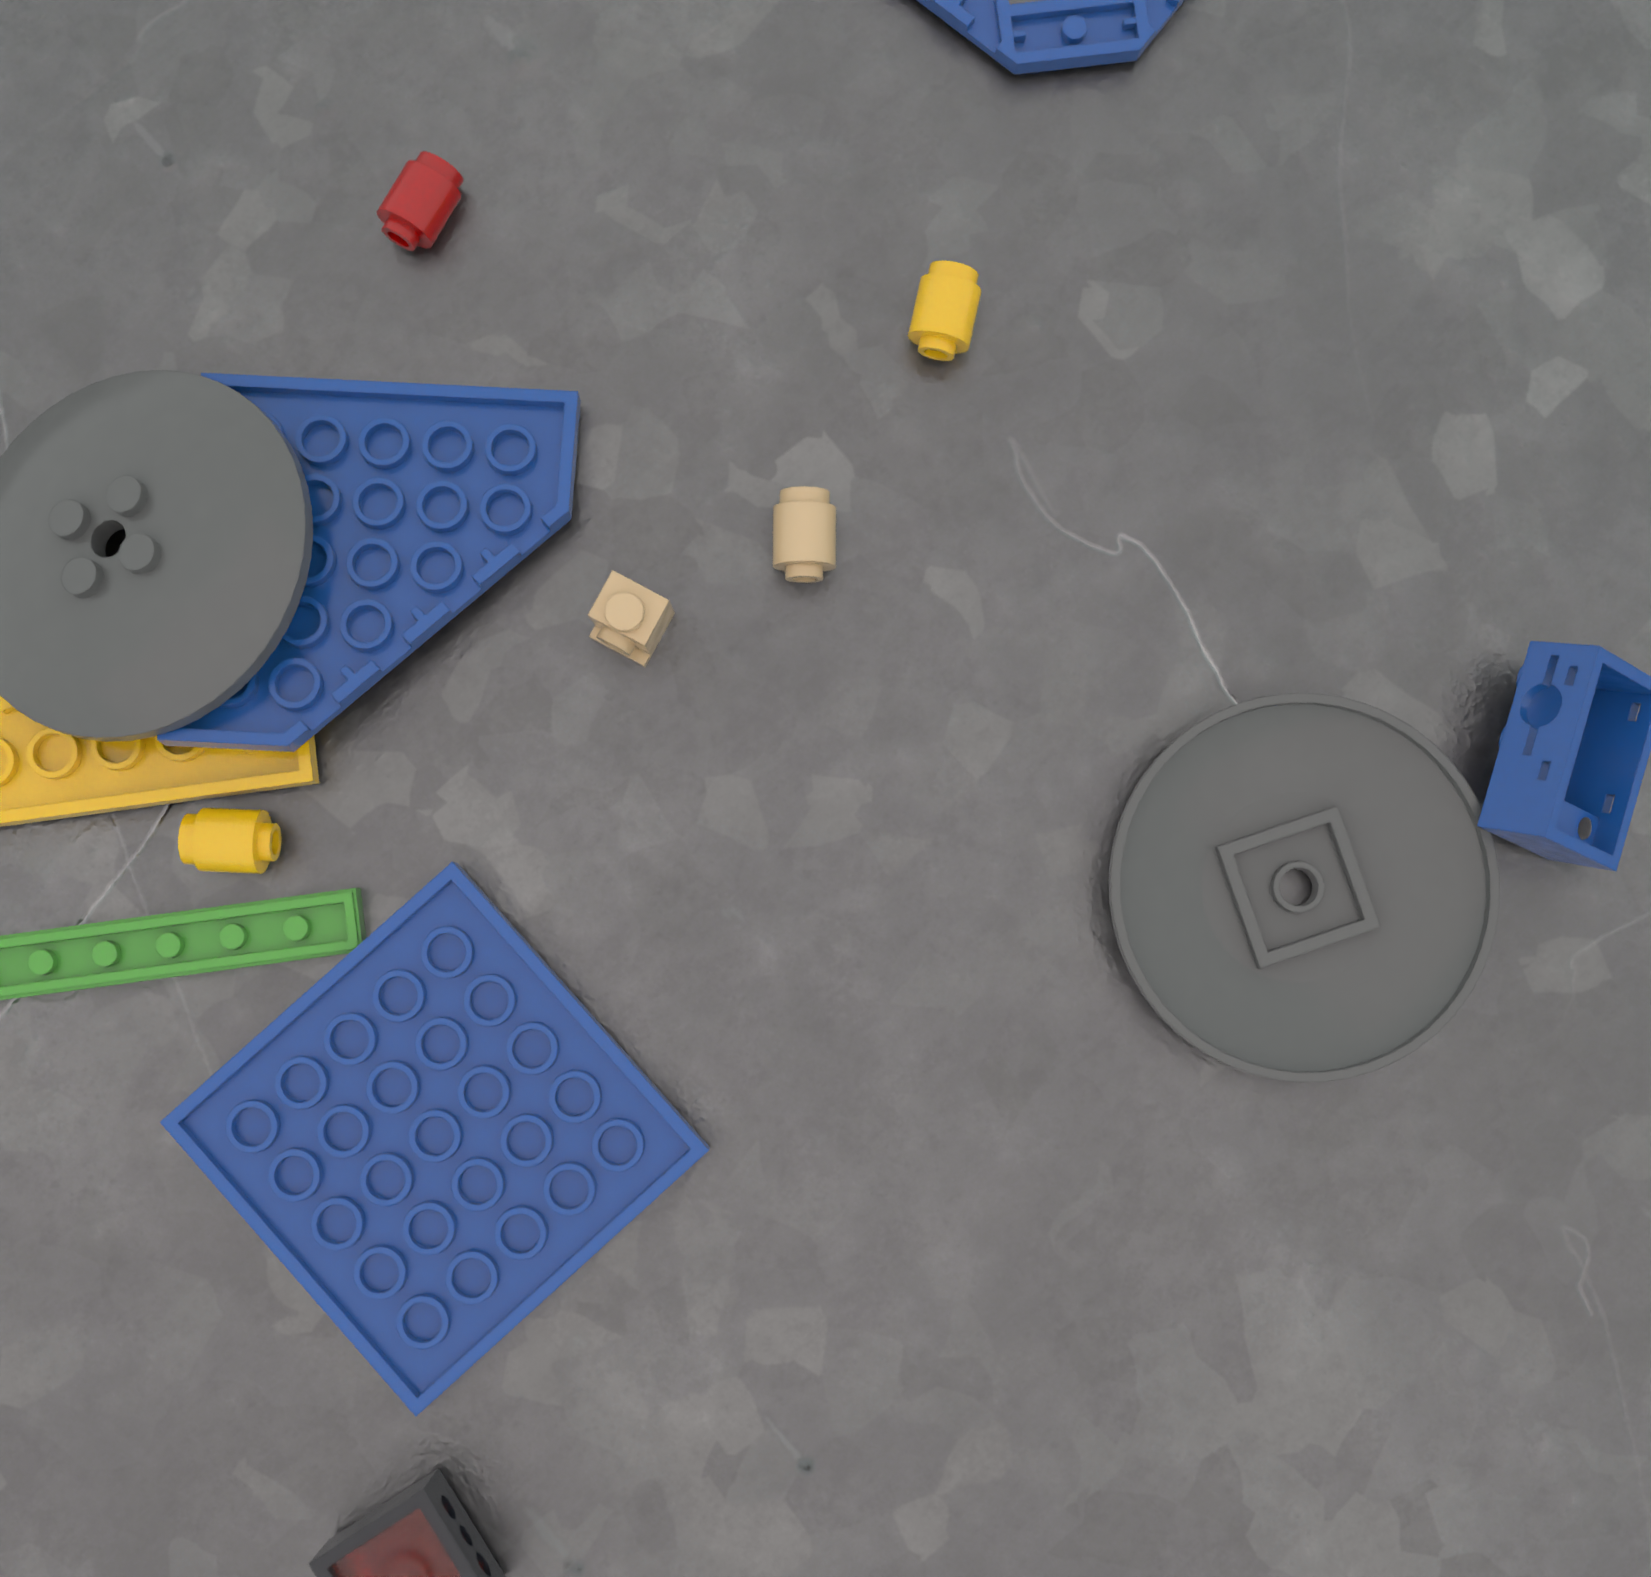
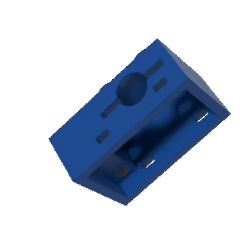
M1530 641L1524 664L1517 675V689L1506 726L1500 734L1499 751L1477 826L1548 860L1617 872L1651 751V676L1598 645Z

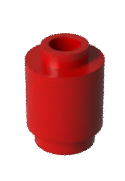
M426 151L420 152L416 160H408L377 210V216L384 223L381 229L383 234L398 246L409 251H414L417 246L431 248L461 199L459 188L464 179L459 171L441 157Z

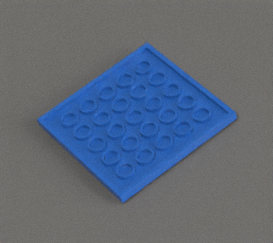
M451 862L160 1121L162 1126L415 1416L419 1415L710 1149L708 1144L457 862Z

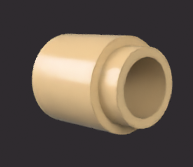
M809 486L785 488L780 490L779 504L773 506V568L785 571V580L797 583L819 582L823 580L824 571L836 568V506L830 504V491L827 489Z

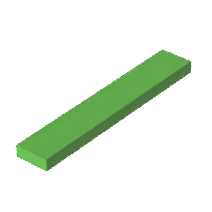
M361 888L1 935L0 1001L349 954L366 939Z

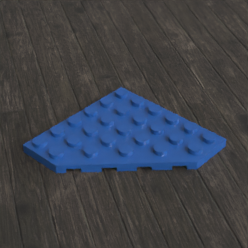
M201 373V376L230 387L255 404L279 427L291 444L301 464L309 489L313 517L312 556L299 606L281 641L260 670L222 705L200 719L179 729L157 735V740L165 746L295 752L572 519L581 406L578 391Z

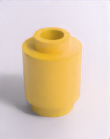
M940 260L932 262L929 266L928 274L920 278L908 332L909 340L918 345L917 351L919 354L934 360L950 361L954 359L955 353H964L969 350L981 296V288L977 285L979 274L975 269L962 263Z
M202 808L198 814L187 813L179 827L178 851L181 861L187 865H195L199 871L262 874L268 868L270 861L278 859L281 850L280 826L277 823L271 822L270 815L266 810Z

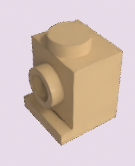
M612 570L588 614L595 625L589 637L646 667L675 612L668 599Z

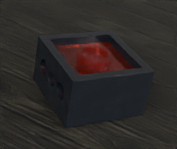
M439 1468L330 1538L309 1563L316 1577H506Z

